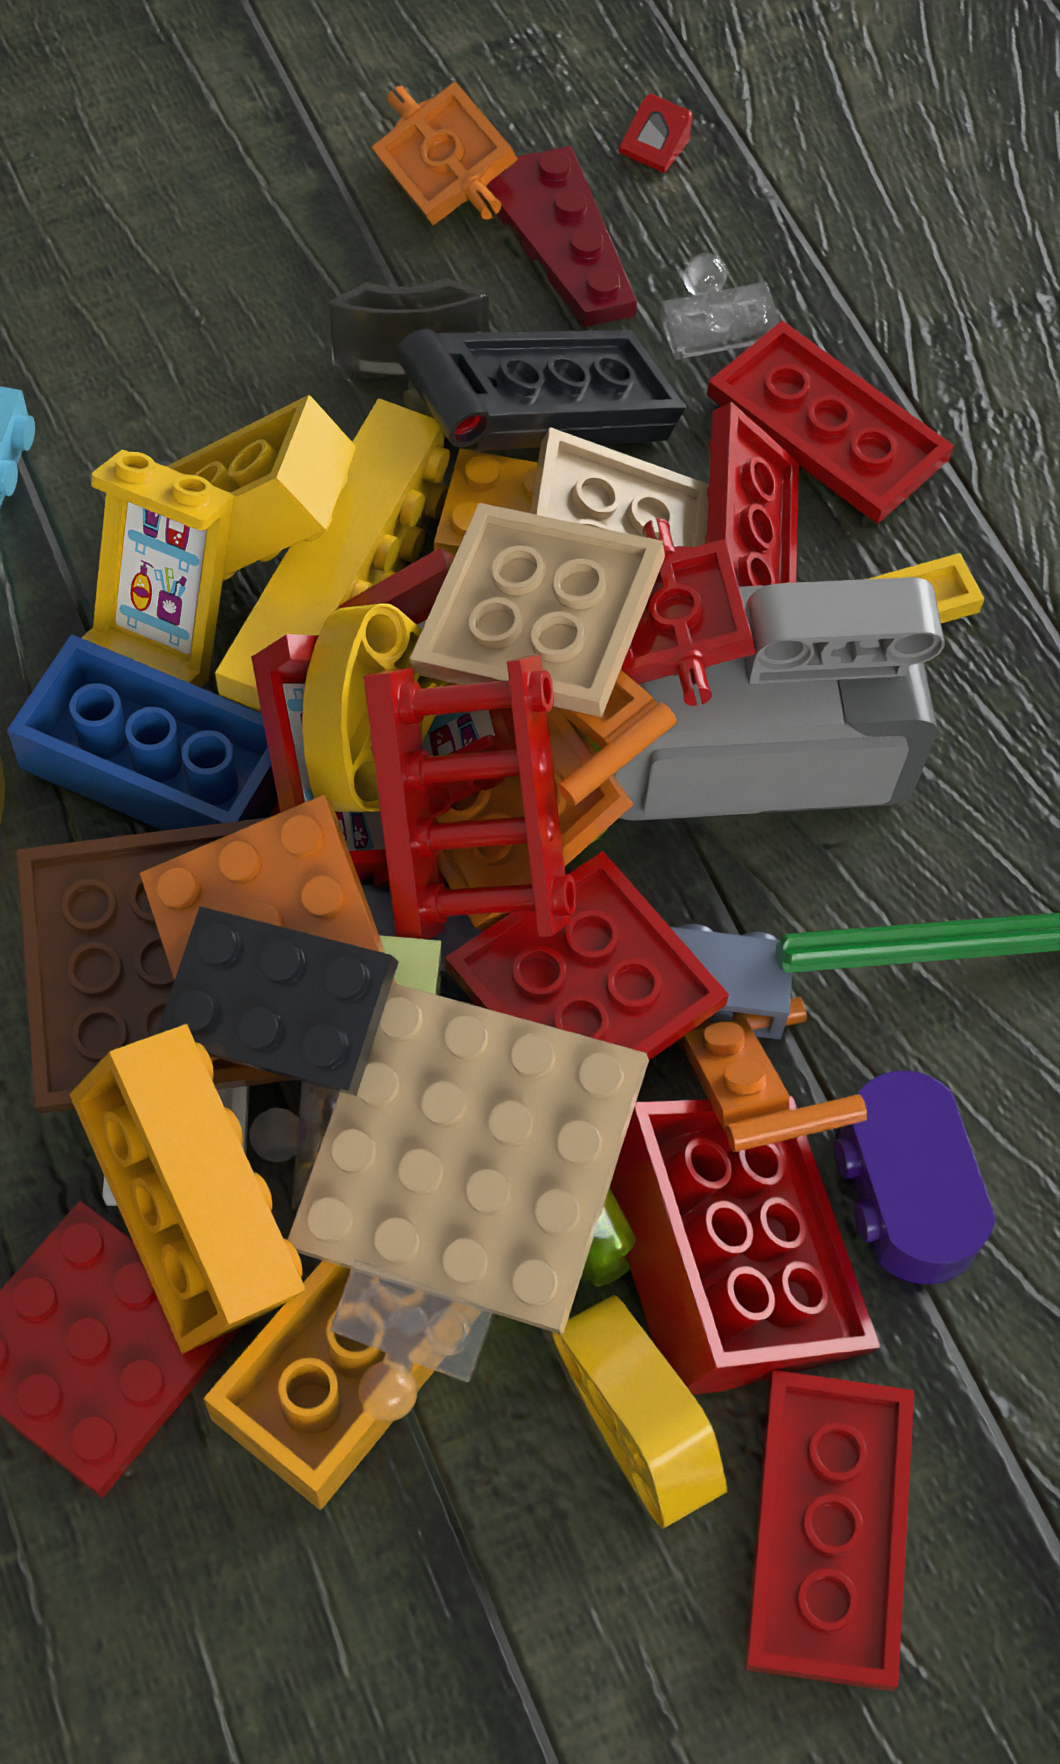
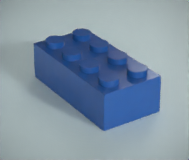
M73 634L65 642L7 729L21 770L163 831L267 818L278 800L262 713Z

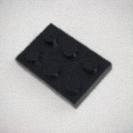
M200 906L157 1034L187 1024L195 1043H200L211 1057L357 1096L399 961L391 954Z

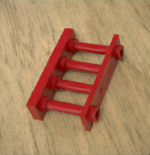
M530 655L507 661L509 679L507 681L422 689L419 683L414 681L413 667L390 669L364 675L396 937L429 940L445 930L444 923L447 921L448 916L536 911L538 937L552 936L571 923L570 915L575 913L577 894L573 877L570 874L565 875L547 711H551L553 707L554 690L549 672L542 670L540 655ZM512 708L517 749L430 756L428 751L423 750L420 723L423 721L424 716ZM520 776L524 817L438 823L435 817H431L428 790L431 789L433 783ZM528 844L532 884L446 889L443 883H439L436 857L439 855L440 850Z

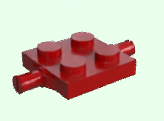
M657 518L659 539L656 538L652 520L644 524L642 532L646 538L663 541L665 558L622 664V671L637 684L679 675L685 704L698 706L693 685L697 684L703 705L712 697L705 668L756 654L753 637L726 539L695 547H674L668 521Z

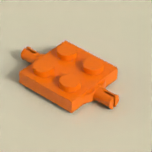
M456 81L434 98L419 104L414 101L404 86L395 87L401 101L391 90L387 96V102L401 118L391 132L371 147L380 162L432 226L468 200L478 210L483 219L493 218L487 205L497 214L501 208V203L486 186L518 160L512 147Z

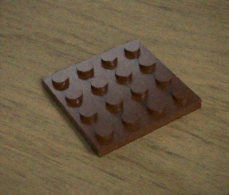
M267 818L17 849L35 1108L40 1114L75 1109L69 1094L109 1051L157 1034L174 984V978L140 873ZM222 1059L211 1061L214 1072L212 1081L216 1090L295 1080Z

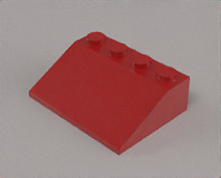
M789 1096L790 1109H797L793 1097ZM710 1099L636 1102L607 1193L652 1341L691 1394L697 1395L726 1391L769 1380L773 1370L795 1373L872 1353L879 1349L880 1344L807 1136L733 1152L729 1145L727 1133L717 1118Z

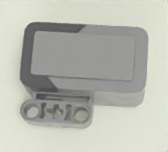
M905 577L780 583L767 586L739 587L756 654L705 668L712 697L703 705L697 684L693 685L698 706L685 704L679 675L638 684L657 703L662 702L671 709L677 719V724L614 774L617 781L634 803L632 807L619 817L624 820H653L754 814L760 812L771 813L888 806L903 802L915 791L937 735V725L924 662L939 655L944 649L945 641L932 584L922 578Z

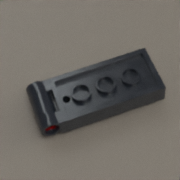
M420 329L407 335L401 341L396 351L397 361L449 442L456 447L472 445L475 451L540 448L541 441L549 428L598 445L667 441L686 408L684 402L632 330L435 333L430 329Z

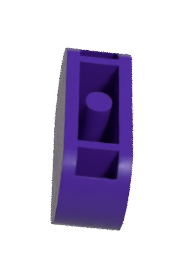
M915 1071L884 1073L870 1080L857 1093L862 1096L865 1102L867 1120L841 1127L839 1139L834 1142L836 1163L843 1179H852L859 1201L854 1204L856 1226L863 1242H872L878 1263L894 1276L916 1284L942 1283L955 1278L968 1268L991 1235L996 1217L952 1091L937 1079Z

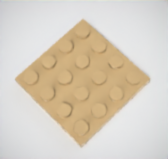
M392 983L357 1096L342 1092L339 1094L288 1241L292 1243L297 1253L563 1335L649 1062L647 1053Z

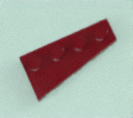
M572 146L516 156L518 160L486 186L501 203V208L496 215L504 225L510 223L520 236L521 247L531 260L538 259L548 272V282L583 327L636 316L637 299Z

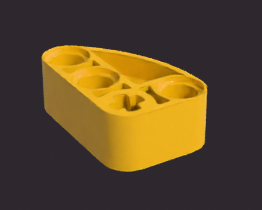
M380 603L347 607L332 612L326 619L315 643L308 667L303 696L302 718L305 763L314 798L325 795L332 802L335 812L380 811L364 675L390 669L412 667L410 657L422 632L419 626L391 604ZM414 674V681L419 683L422 689L445 687L451 683ZM436 715L424 716L423 721L420 723L422 742Z
M616 1295L568 1319L563 1335L552 1332L558 1352L593 1421L627 1480L659 1527L664 1529L727 1493L717 1439L707 1416L634 1316Z

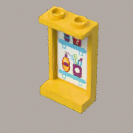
M122 449L92 472L91 486L105 492L106 499L93 628L81 638L202 688L209 681L235 495L212 486L208 480L200 476L182 474L155 463L148 455L139 452H128Z

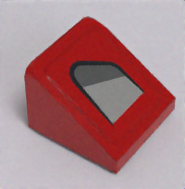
M648 93L620 145L619 153L665 173L690 140L692 112L668 100Z

